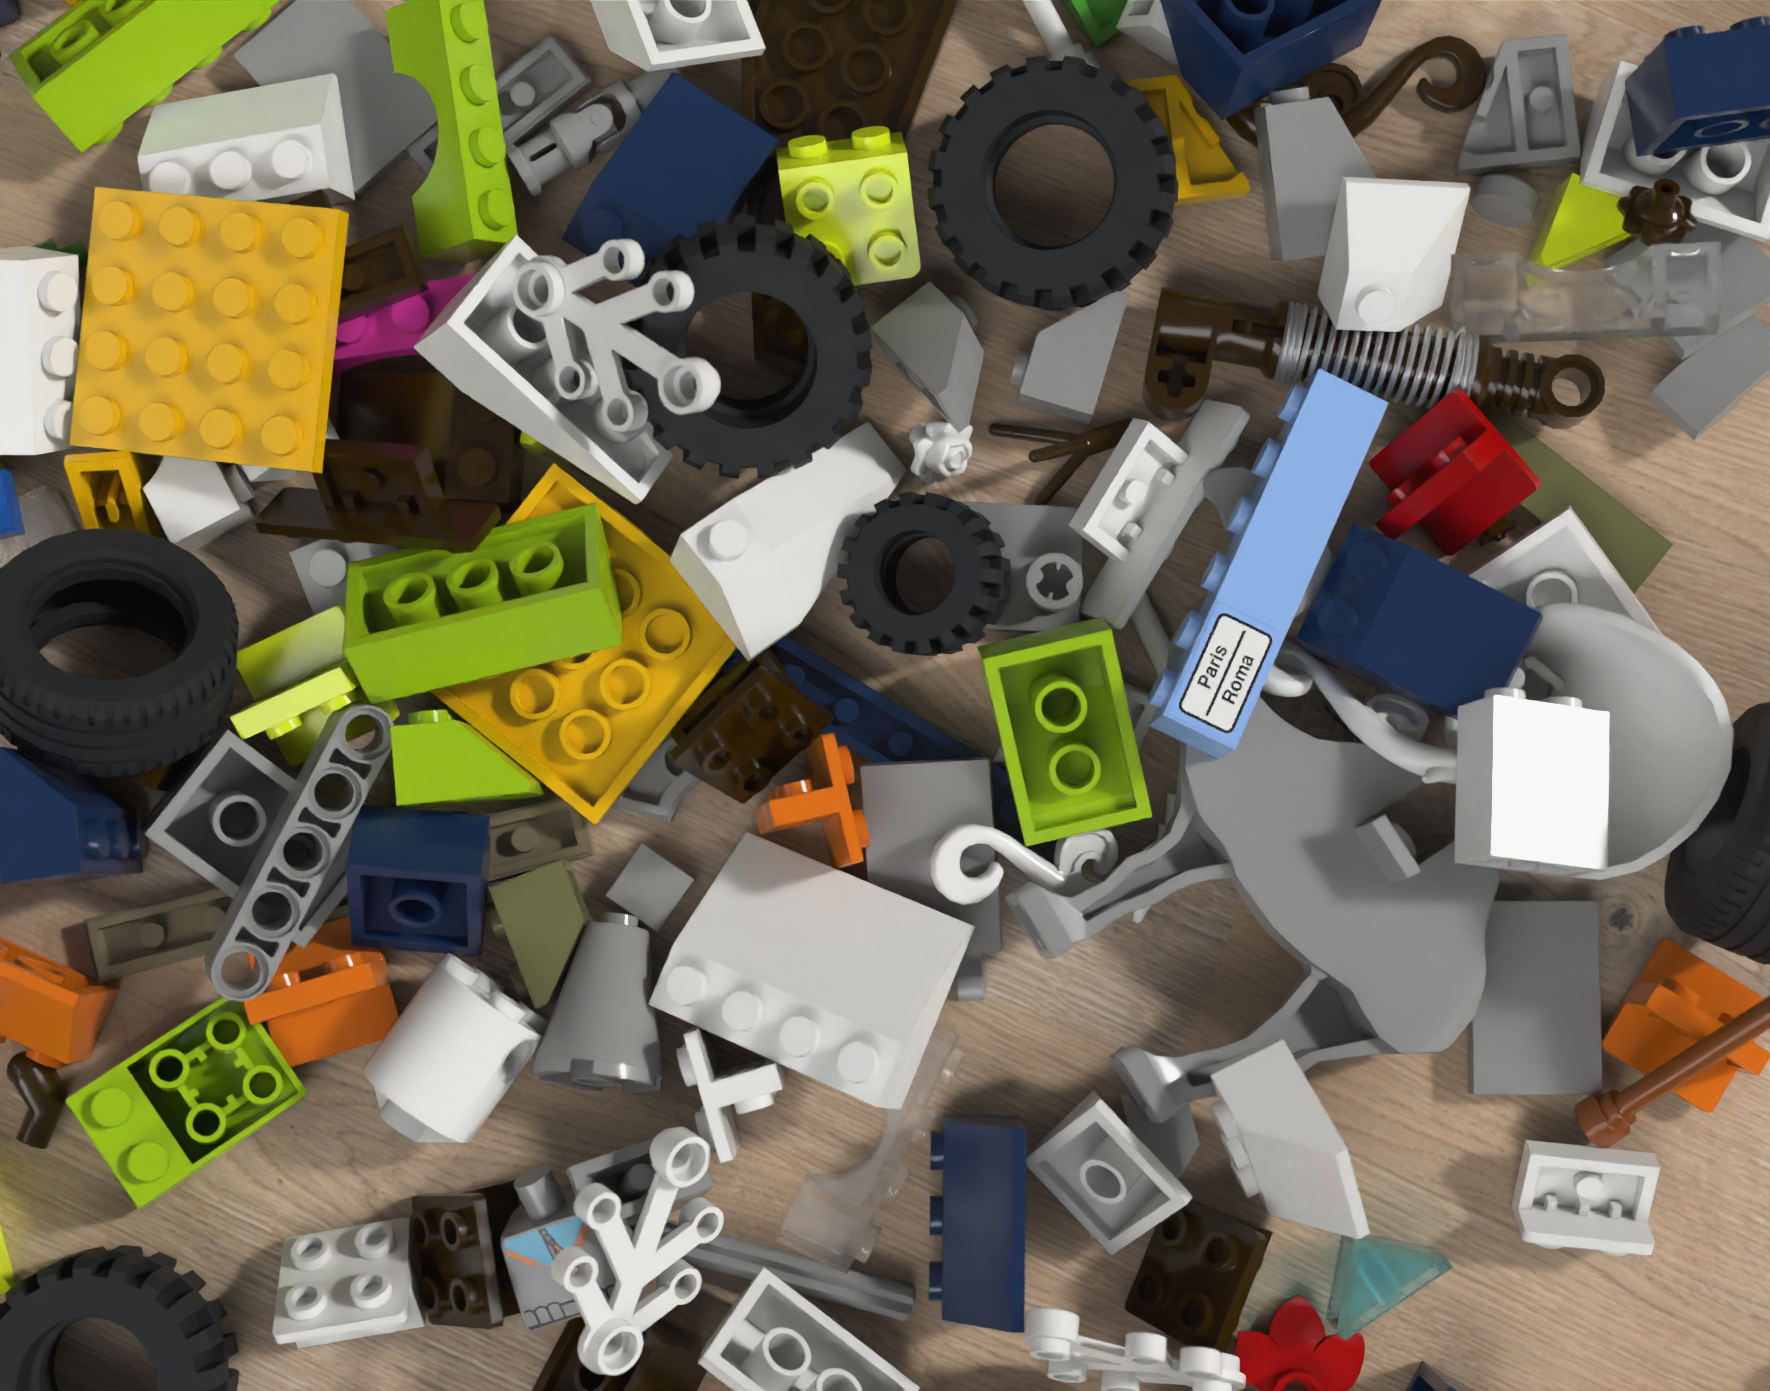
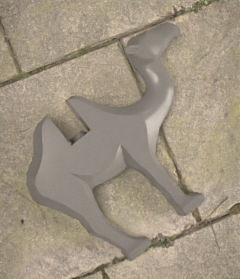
M1245 467L1218 468L1211 471L1203 481L1204 494L1217 507L1229 543L1234 533L1226 530L1229 517L1243 494L1251 498L1259 480L1257 475L1251 473V470ZM1327 544L1293 619L1310 610L1333 565V554ZM1207 593L1189 611L1193 609L1199 612ZM1183 620L1169 644L1167 668L1173 670L1182 651L1181 647L1174 644V640ZM1259 696L1236 749L1220 759H1216L1178 740L1180 758L1174 812L1158 843L1145 851L1128 856L1097 885L1073 897L1049 892L1029 881L1005 896L1009 908L1039 955L1045 960L1054 959L1070 950L1079 941L1090 939L1123 915L1157 904L1170 894L1187 886L1200 882L1231 881L1261 927L1286 952L1301 963L1304 973L1274 1010L1234 1041L1210 1050L1180 1057L1155 1056L1132 1045L1127 1048L1121 1047L1109 1056L1108 1061L1144 1119L1149 1123L1161 1124L1178 1113L1186 1102L1217 1096L1210 1075L1282 1039L1285 1041L1302 1072L1322 1061L1366 1055L1439 1053L1450 1047L1474 1018L1484 989L1487 967L1485 929L1500 881V868L1454 863L1455 833L1414 859L1413 856L1416 855L1415 845L1408 833L1398 823H1390L1385 814L1370 820L1368 819L1424 783L1422 776L1393 764L1369 748L1365 743L1322 740L1310 736L1284 721Z

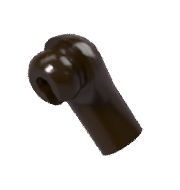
M22 1051L10 1059L6 1069L8 1079L14 1084L28 1106L16 1139L28 1146L46 1149L65 1106L68 1091L55 1068L31 1060L25 1055L27 1051Z

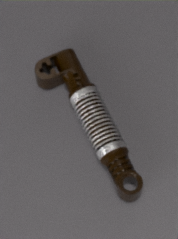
M1165 287L1161 288L1143 381V400L1147 409L1155 417L1167 422H1180L1192 417L1199 410L1208 387L1213 361L1257 368L1265 378L1274 379L1275 381L1280 379L1281 382L1286 380L1288 384L1290 382L1292 384L1294 382L1298 383L1300 377L1302 384H1304L1320 368L1366 392L1369 391L1370 394L1376 397L1380 392L1382 400L1386 401L1391 395L1394 403H1397L1402 398L1404 404L1408 405L1414 400L1416 407H1420L1425 401L1427 409H1431L1441 400V391L1446 396L1453 389L1460 388L1479 410H1489L1492 403H1494L1495 412L1505 413L1508 406H1511V415L1521 416L1524 409H1526L1527 418L1537 419L1541 424L1553 429H1568L1578 425L1601 403L1605 394V378L1600 367L1591 359L1579 354H1566L1559 358L1540 355L1537 362H1534L1535 357L1533 353L1525 352L1521 359H1518V351L1509 349L1504 357L1502 356V348L1494 347L1488 337L1478 336V334L1472 335L1471 333L1466 334L1463 331L1458 334L1453 347L1455 334L1453 330L1448 331L1444 338L1443 330L1440 327L1432 336V328L1429 325L1424 328L1423 334H1421L1418 323L1413 326L1412 332L1408 331L1409 326H1406L1399 332L1336 330L1328 316L1327 310L1323 309L1322 316L1317 315L1318 307L1316 305L1312 307L1310 314L1307 313L1308 306L1306 303L1301 305L1299 302L1295 304L1293 301L1289 303L1288 301L1281 300L1271 307ZM1156 350L1205 359V364L1186 361L1182 384L1185 388L1181 390L1179 397L1168 396V388L1165 384L1170 378L1174 359L1156 356ZM1566 379L1572 381L1580 392L1579 405L1567 406L1560 403L1552 391L1553 380Z

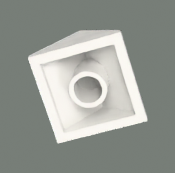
M1094 1090L1026 1155V1166L1110 1255H1113L1187 1205L1193 1197L1179 1179Z

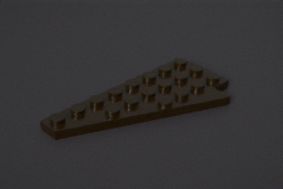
M747 0L766 49L762 55L741 58L743 115L780 139L781 143L777 149L787 148L790 140L808 135L824 136L826 142L851 139L853 131L871 126L887 127L890 133L901 131L906 145L960 0ZM776 152L747 200L748 216H755L756 224L772 226L774 219L786 222ZM751 292L755 363L796 378L804 368L808 354L807 332L800 317L794 309L781 300L769 295Z

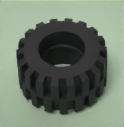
M907 492L900 493L899 500L897 501L885 498L874 504L877 513L873 516L862 514L854 525L860 532L856 539L846 536L841 550L850 552L848 564L838 563L837 577L847 579L848 588L839 591L842 604L853 607L855 613L849 618L857 628L867 629L870 632L867 637L877 645L888 646L894 652L937 656V654H954L963 651L962 646L964 644H976L986 636L982 630L987 624L996 625L1003 614L996 610L1000 599L1008 601L1011 587L1004 585V574L1011 573L1010 559L1002 557L1000 549L1006 545L1000 534L991 531L988 527L991 522L981 513L971 510L968 505L942 495L926 492V495ZM928 537L937 538L945 543L952 554L955 563L954 585L949 596L936 609L928 613H916L911 611L900 598L896 586L897 566L904 552L912 544Z

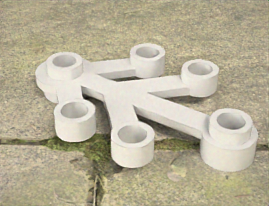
M631 239L606 241L598 253L566 265L560 258L555 256H536L518 269L512 285L513 297L518 308L524 314L543 323L556 368L554 383L558 393L568 400L582 399L593 396L598 387H600L604 401L602 417L607 427L615 432L640 429L645 424L648 416V407L644 397L640 393L628 389L619 354L658 379L659 396L663 404L676 414H689L707 410L718 397L721 387L717 371L707 361L697 357L679 359L625 324L656 311L669 313L686 310L693 301L694 287L691 279L684 272H657L650 278L648 284L599 304L593 303L578 293V291L605 278L612 281L632 280L641 274L644 267V254L639 244ZM620 250L624 255L625 261L622 270L618 265L617 259ZM669 281L672 283L674 288V298L672 302L669 300L667 296V285ZM570 322L584 331L592 361L585 358L579 359ZM575 370L578 372L580 376V385L578 388L574 382ZM694 378H695V380H696V385H697V391H696V392H695L694 387H693V379H694ZM623 402L628 408L627 420L624 419L621 411Z
M667 1128L658 1133L653 1139L650 1146V1157L656 1172L631 1240L619 1215L621 1212V1200L618 1195L601 1183L589 1184L579 1192L575 1199L574 1211L576 1216L595 1230L617 1281L609 1303H607L596 1282L599 1271L597 1261L577 1246L567 1247L555 1257L551 1267V1274L558 1284L572 1293L586 1326L579 1338L578 1355L583 1365L596 1374L615 1376L628 1371L641 1355L643 1349V1336L641 1333L677 1305H684L692 1301L700 1291L702 1285L700 1272L680 1258L700 1243H708L718 1236L724 1224L722 1211L705 1198H694L681 1210L678 1221L679 1226L660 1240L678 1188L688 1187L699 1181L710 1164L711 1150L708 1143L688 1128ZM603 1200L601 1207L593 1213L596 1204ZM705 1215L703 1222L697 1226L699 1220ZM580 1264L577 1272L574 1275L570 1276V1273L573 1270V1268L576 1265ZM657 1276V1290L638 1302L643 1286ZM683 1276L681 1283L675 1287L677 1281Z
M1047 1308L1031 1309L1026 1312L1024 1341L1030 1344L1029 1354L1032 1357L1048 1360L1047 1377L1050 1379L1070 1383L1085 1382L1087 1380V1369L1102 1370L1101 1391H1140V1382L1186 1385L1192 1387V1391H1238L1246 1387V1376L1240 1372V1358L1227 1353L1221 1354V1352L1210 1348L1185 1347L1180 1350L1179 1362L1172 1360L1166 1350L1167 1339L1161 1335L1144 1332L1126 1334L1125 1347L1079 1336V1316L1072 1312Z

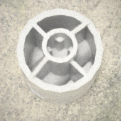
M447 953L445 958L439 961L362 1068L364 1076L374 1086L380 1107V1117L395 1130L419 1143L469 1144L540 1045L550 1019L522 1000L517 1003L502 993L506 986L483 968L474 965L472 968L456 956Z

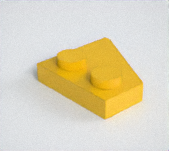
M1177 75L1124 81L1132 88L1135 87L1146 98L1157 117H1159L1172 145L1176 159V178L1179 182L1178 202H1175L1174 206L1248 196L1250 192L1248 179L1243 172H1237L1220 147V138L1207 119L1199 116L1193 107L1192 97Z

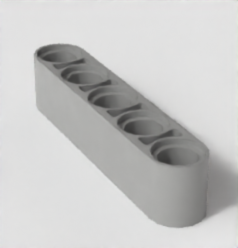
M353 701L332 712L228 908L204 958L205 973L217 992L226 999L237 1002L252 1000L263 993L273 978L392 749L390 726H394L389 715L379 707L360 701ZM367 714L375 724L376 732L374 738L364 748L352 749L345 738L347 724L354 717ZM327 774H340L345 781L344 796L333 806H319L314 795L317 782ZM296 833H311L315 839V850L311 858L303 864L292 865L286 863L283 849L287 840ZM266 892L282 893L285 907L280 917L270 923L254 921L252 908L257 898ZM244 951L254 956L255 964L247 978L238 982L225 981L221 978L220 970L222 963L229 955Z

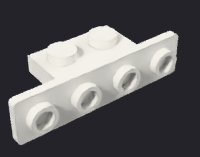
M1210 399L1205 400L1177 445L1149 421L1133 418L1068 525L1109 557L1080 604L1081 614L1088 619L1102 617L1110 627L1122 629L1125 626L1129 617L1138 609L1143 594L1161 564L1171 554L1175 541L1190 516L1205 498L1203 491L1204 479L1211 471L1221 467L1227 455L1237 445L1239 435L1250 419V414L1243 407Z

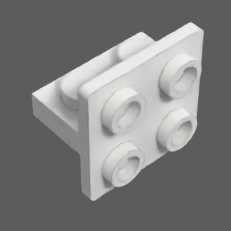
M694 1025L683 1034L685 1043L682 1044L681 1048L676 1049L677 1058L686 1086L689 1087L697 1084L703 1105L700 1106V1111L695 1112L699 1136L708 1143L710 1150L716 1148L720 1163L734 1160L741 1146L730 1105L734 1104L737 1114L770 1106L775 1103L774 1098L778 1097L777 1091L783 1089L788 1076L784 1065L766 1057L720 1071L709 1032Z
M403 1217L285 1239L272 1330L276 1343L286 1344L295 1342L297 1348H304L425 1327L426 1312L420 1301L419 1284L411 1264L413 1240L410 1234V1219Z

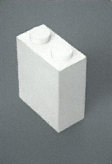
M1515 688L1485 690L1483 699L1458 706L1454 863L1563 877L1608 870L1609 712L1583 709L1582 700L1573 697H1548L1542 699L1541 702L1525 700V691Z

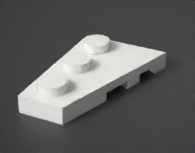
M1570 505L1466 573V575L1532 609L1537 606L1554 603L1588 605L1620 614L1661 633Z

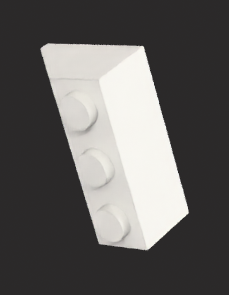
M1620 61L1599 84L1581 142L1580 184L1619 197L1629 196L1630 190L1634 186L1653 188L1657 180L1671 179L1679 185V195L1691 199V213L1698 222L1764 243L1769 240L1770 138L1637 157L1625 81L1638 66Z
M333 73L160 104L153 107L137 155L142 191L285 204L322 190L328 196L331 205L355 201L338 79Z
M30 246L0 248V455H39L79 447L69 445L81 332L79 263L77 254Z
M1283 1039L1210 1075L1219 1100L1210 1104L1209 1107L1222 1132L1220 1138L1232 1160L1230 1166L1247 1198L1258 1194L1268 1213L1272 1216L1355 1239H1360L1370 1234L1348 1149Z
M765 1267L762 1268L732 1304L702 1348L698 1360L701 1366L733 1391H918L920 1388Z

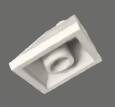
M590 0L609 50L648 72L759 56L766 49L747 0Z
M1342 177L1317 293L1336 330L1399 332L1406 326L1408 327L1442 306L1471 190L1467 183Z

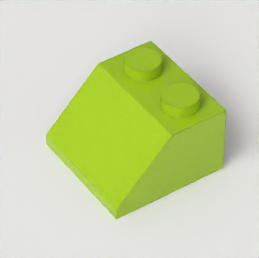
M448 710L408 713L409 725L390 726L397 806L426 809L547 797V787L544 783L472 725L461 722L458 714H448Z

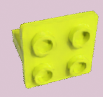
M337 604L237 652L236 667L254 701L230 718L242 740L265 730L270 740L275 738L287 763L291 766H296L307 760L332 712L353 701L370 704L343 651L344 605ZM394 699L372 704L387 713L392 722L400 715ZM364 714L351 719L345 730L346 741L349 742L375 730L372 718Z

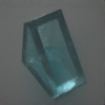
M1368 1234L1360 1239L1341 1235L1326 1320L1332 1329L1345 1341L1453 1267L1443 1254L1431 1246Z

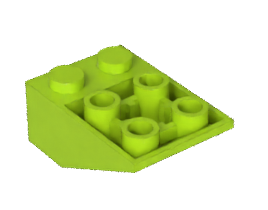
M223 996L65 1099V1101L137 1208L143 1212L306 1097L308 1092L261 1023L249 1024L244 1002L229 1000Z

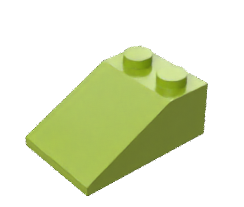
M1102 617L977 646L989 702L1026 847L1152 817L1112 629Z

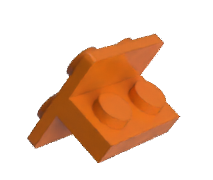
M834 733L820 735L805 749L811 779L775 787L774 791L767 793L769 801L754 811L760 835L821 821L831 865L833 868L841 869L863 862L861 849L869 847V833L862 810H852L846 785L855 782L850 752L846 745L837 747Z
M350 916L322 924L304 949L291 941L267 988L254 999L243 1001L249 1024L267 1022L272 1041L290 1067L383 1040L401 1015L382 948L352 946ZM247 952L251 969L253 970L255 964L254 956Z
M1661 939L1602 1035V1049L1646 1076L1765 998L1672 940ZM1754 1038L1671 1092L1699 1110L1710 1113L1715 1109L1735 1073L1739 1071L1759 1076L1770 1058V1052L1754 1043L1756 1040Z

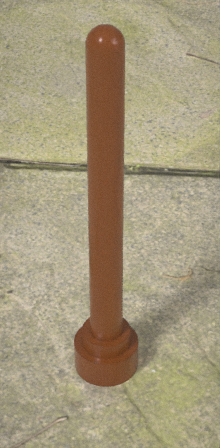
M1770 996L1621 1092L1612 1089L1607 1093L1603 1091L1602 1094L1598 1090L1576 1104L1575 1116L1582 1131L1600 1148H1608L1629 1135L1630 1125L1636 1121L1635 1114L1770 1029Z

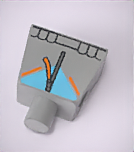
M547 1165L538 1166L526 1171L513 1184L523 1205L513 1211L501 1235V1248L522 1319L529 1333L582 1316L572 1293L558 1284L551 1274L552 1263L563 1249L570 1246L580 1247L597 1261L599 1271L596 1282L607 1303H609L617 1280L596 1232L589 1233L586 1224L575 1214L574 1203L576 1196L573 1188L561 1192L550 1167ZM626 1226V1231L631 1240L634 1233L629 1226ZM580 1264L576 1265L573 1268V1270L570 1273V1276L574 1275L577 1272Z

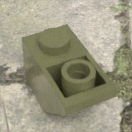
M567 859L557 860L488 888L493 902L485 905L489 922L499 940L508 938L516 962L509 964V972L513 984L522 1000L531 997L535 1009L557 1000L584 928L592 920L572 865Z

